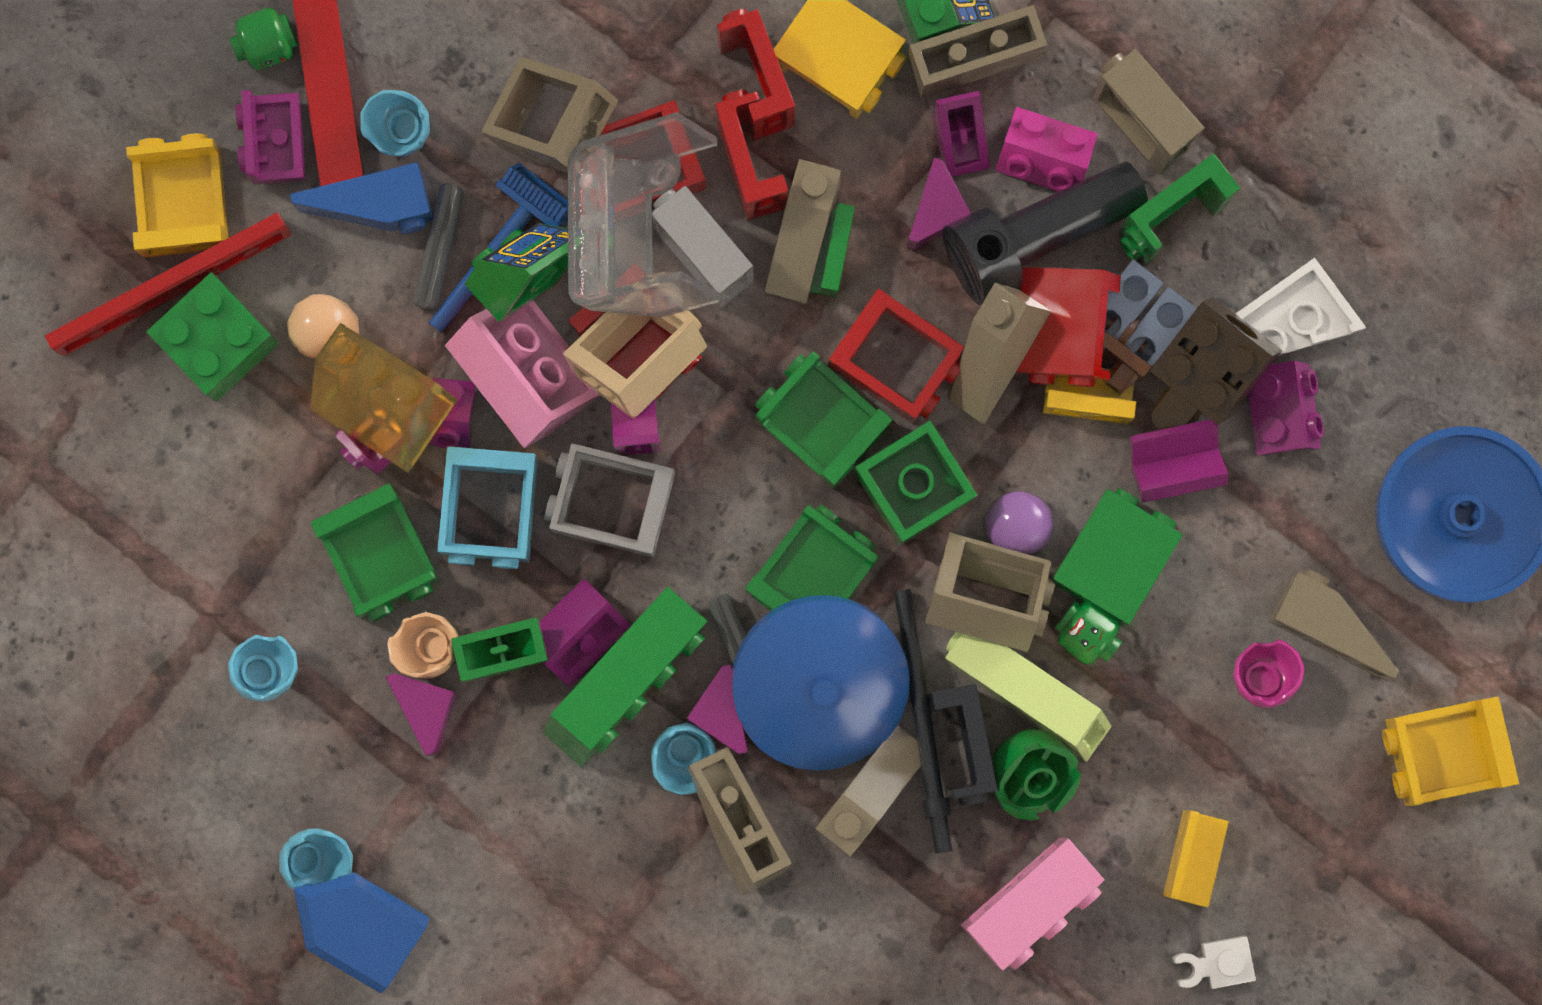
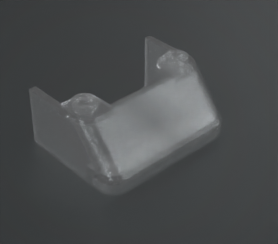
M675 112L582 141L573 149L568 160V292L574 303L591 311L665 317L721 302L719 292L682 271L653 274L651 216L652 197L664 194L672 189L679 179L681 171L680 156L717 146L716 136L680 113Z

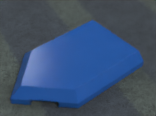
M355 872L338 876L337 879L293 888L306 950L379 993L388 988L425 931L430 919L427 915Z

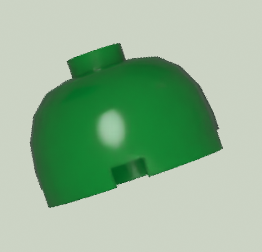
M1036 729L1018 731L1007 737L996 748L991 758L998 790L994 791L1003 809L1018 819L1031 821L1039 819L1037 813H1042L1048 809L1052 813L1059 811L1074 797L1080 784L1081 774L1077 770L1078 760L1066 743L1051 732Z

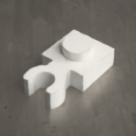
M1247 936L1202 943L1203 957L1197 958L1189 953H1179L1172 957L1175 964L1189 962L1192 966V974L1188 978L1177 980V985L1180 987H1194L1201 981L1202 977H1208L1209 987L1212 989L1256 981Z

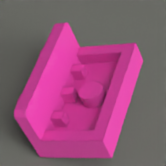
M1016 107L996 165V171L1057 192L1083 181L1098 133Z

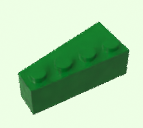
M667 586L550 714L543 734L582 768L596 751L602 754L619 735L614 730L625 718L631 722L648 703L643 697L651 688L655 686L660 690L677 671L672 665L683 653L689 658L702 644L705 637L700 633L707 620Z

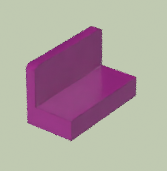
M1211 419L1138 434L1130 438L1131 472L1142 503L1228 485V472L1218 449V425Z
M584 579L539 622L548 661L543 663L569 688L631 625Z

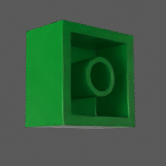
M212 272L146 331L198 388L215 402L280 344Z
M928 421L857 465L854 469V475L899 546H902L968 505L977 497V493L931 421Z

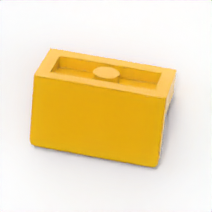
M1055 377L1054 385H1046L1042 413L1129 425L1134 419L1136 401H1132L1134 383L1119 395L1102 380H1095L1094 387H1078L1068 385V378Z
M1183 810L1164 888V897L1209 907L1229 821L1199 814V812Z

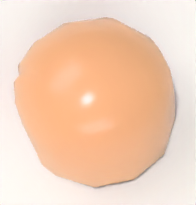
M313 294L295 304L287 322L288 338L293 347L297 348L299 353L314 359L329 361L341 359L354 348L359 336L358 317L349 305L336 297L325 294Z
M428 612L411 616V618H405L402 620V624L396 634L388 639L387 646L390 662L401 674L419 680L437 678L449 670L456 659L451 638L458 637L457 630L445 617Z

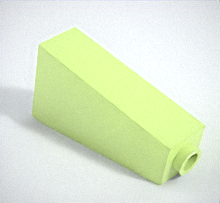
M958 632L950 639L946 647V651L949 653L945 659L954 669L1040 730L1054 734L1066 743L1075 755L1087 762L1112 727L1100 708L1009 647Z

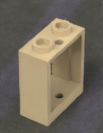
M636 282L563 355L579 380L629 417L635 419L708 346L699 332V329L702 327L701 323L689 310L683 308L681 311H678L674 308L668 297L660 290L654 289L651 292ZM652 320L672 335L626 379L606 365V363L640 329Z

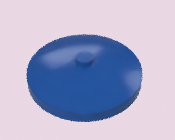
M1472 426L1450 427L1420 438L1405 448L1395 458L1386 471L1378 490L1375 518L1378 537L1385 555L1395 570L1408 583L1423 593L1437 599L1456 603H1474L1497 598L1511 592L1527 581L1542 563V468L1533 456L1517 442L1503 434L1485 428Z
M818 595L798 598L784 603L767 613L751 628L743 639L732 669L734 705L739 721L742 722V726L749 738L758 748L773 759L805 770L841 768L853 764L874 752L889 738L897 727L905 710L909 693V671L906 657L890 627L875 612L864 605L836 596Z

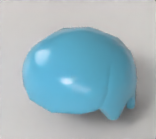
M382 90L371 96L361 111V132L363 137L368 139L379 152L388 156H409L423 147L430 134L429 112L416 96L406 91Z
M254 635L234 649L228 662L230 684L244 698L258 702L273 701L290 689L298 671L296 651L281 636L264 637Z
M690 723L667 727L659 734L651 749L653 776L663 789L677 795L697 793L688 767L717 752L714 740L706 731Z
M313 828L296 833L289 838L288 842L284 843L279 854V872L287 886L291 889L310 883L313 885L337 879L338 876L352 873L353 854L347 842L333 832L324 829Z

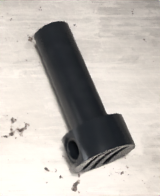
M1125 161L1004 218L999 219L993 211L986 207L949 223L943 227L944 246L954 273L963 289L975 303L980 305L983 304L994 283L1012 288L1020 287L1023 282L1022 266L1128 217L1148 202L1147 192L1136 169L1132 164Z

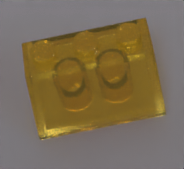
M339 323L315 358L310 410L339 429L344 430L350 436L407 473H409L457 402L455 397L435 381L342 323Z

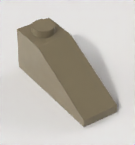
M799 159L788 196L765 294L807 305L839 191L841 170Z
M994 283L972 321L959 365L960 371L955 378L949 401L980 423L985 424L1051 311L1019 289Z
M1307 569L1304 574L1296 572L1289 576L1267 622L1385 681L1396 678L1399 672L1340 593L1328 587L1329 579Z
M897 725L889 738L877 748L816 825L815 829L851 857L920 768L921 761L917 740Z
M726 747L689 765V773L720 854L741 894L744 896L781 877L792 863L729 748Z

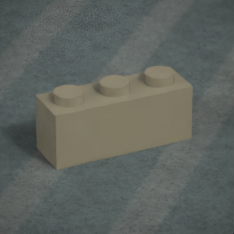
M1031 5L909 46L907 60L920 98H924L1043 59L1048 44L1035 7Z

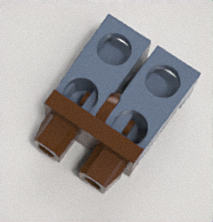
M1132 260L1121 274L1120 292L1108 293L1102 354L1114 362L1115 365L1110 370V380L1102 381L1119 395L1132 386L1136 380L1139 383L1197 309L1168 287L1142 321H1138L1139 315L1160 291L1164 283L1135 260Z

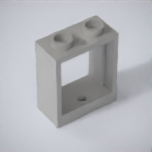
M686 186L682 187L678 192L672 188L654 202L655 210L651 213L654 231L720 309L754 282L753 265Z
M571 443L569 454L561 452L555 477L562 479L558 496L551 494L547 503L544 520L551 521L549 529L553 533L654 558L675 477L674 469ZM582 462L653 479L638 540L566 523Z

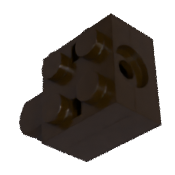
M1215 297L1202 301L1149 370L1168 385V388L1153 406L1151 417L1154 425L1158 430L1191 424L1195 423L1202 413L1217 425L1222 424L1230 419L1282 350ZM1241 380L1243 383L1237 390L1235 387Z

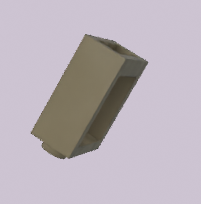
M1136 49L1126 57L1121 53L1116 54L1100 69L1102 74L1095 80L1098 86L1092 99L1160 175L1193 147L1205 127Z
M520 56L481 133L507 152L579 177L618 99L595 80ZM545 83L574 92L548 144L519 134Z
M950 532L940 562L925 623L1028 652L1033 636L1042 637L1049 611L1042 610L1041 608L1042 605L1049 606L1055 586V581L1048 579L1052 561ZM957 575L1029 595L1025 614L953 594Z

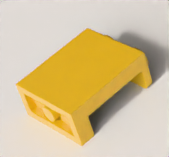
M807 0L774 48L782 72L786 73L790 69L850 110L849 115L855 119L859 117L863 110L870 113L883 94V91L878 88L887 75L894 78L907 59V56L902 54L906 39L847 0Z
M199 133L181 136V141L164 143V140L160 138H147L139 140L138 146L126 147L127 157L132 162L138 227V232H133L134 250L143 258L203 252L229 238L221 148L212 138H207V135Z
M1499 696L1385 719L1387 729L1382 730L1383 743L1387 754L1394 756L1397 772L1392 774L1393 786L1398 799H1404L1405 806H1416L1429 801L1519 784Z

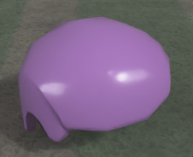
M1026 491L1007 493L992 503L985 517L986 536L993 545L1031 555L1044 549L1054 531L1052 510L1043 498Z

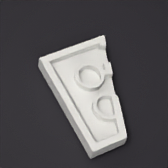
M1315 258L1236 313L1241 319L1282 350L1280 355L1366 329L1363 322Z

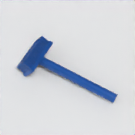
M515 164L508 169L505 176L499 179L495 186L519 203L520 206L487 248L491 247L494 251L500 248L503 240L517 229L522 231L533 215L546 225L563 227L567 224L569 220L567 217L575 207V204L573 202L570 203L569 199L566 200V197L562 196L561 193H557V190H553V187L549 186L548 183H544V180H540V177H536V174L527 170V167H523V164ZM473 267L470 268L428 322L439 332L442 333L473 294L464 284L474 270Z

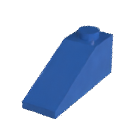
M417 162L290 194L291 202L299 212L388 231L400 230L401 234H411L424 230L426 228L425 223L432 222L433 219L423 172Z

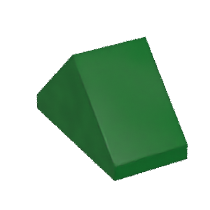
M538 617L451 638L461 682L512 673L548 661Z

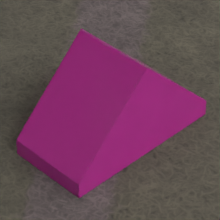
M979 91L936 100L932 116L943 161L951 177L989 169V156Z
M933 159L908 240V249L915 251L942 237L945 225L971 214L943 160Z
M655 399L635 419H632L611 403L613 443L617 455L630 456L662 452Z
M731 665L722 666L687 719L736 753H748L742 722L739 721L732 695Z
M395 673L386 676L425 755L431 757L439 753L458 693Z

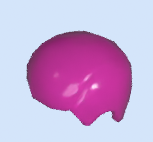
M1280 639L1270 643L1255 642L1247 647L1236 659L1232 678L1238 694L1256 707L1273 708L1285 704L1298 692L1302 684L1305 668L1299 652L1287 642Z

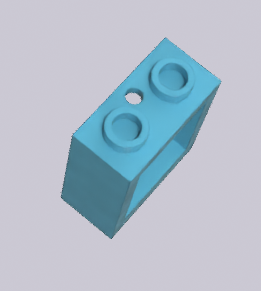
M447 447L437 552L448 556V563L473 566L475 558L492 559V567L518 569L519 562L530 561L539 461L536 454ZM461 470L524 475L517 548L455 543Z

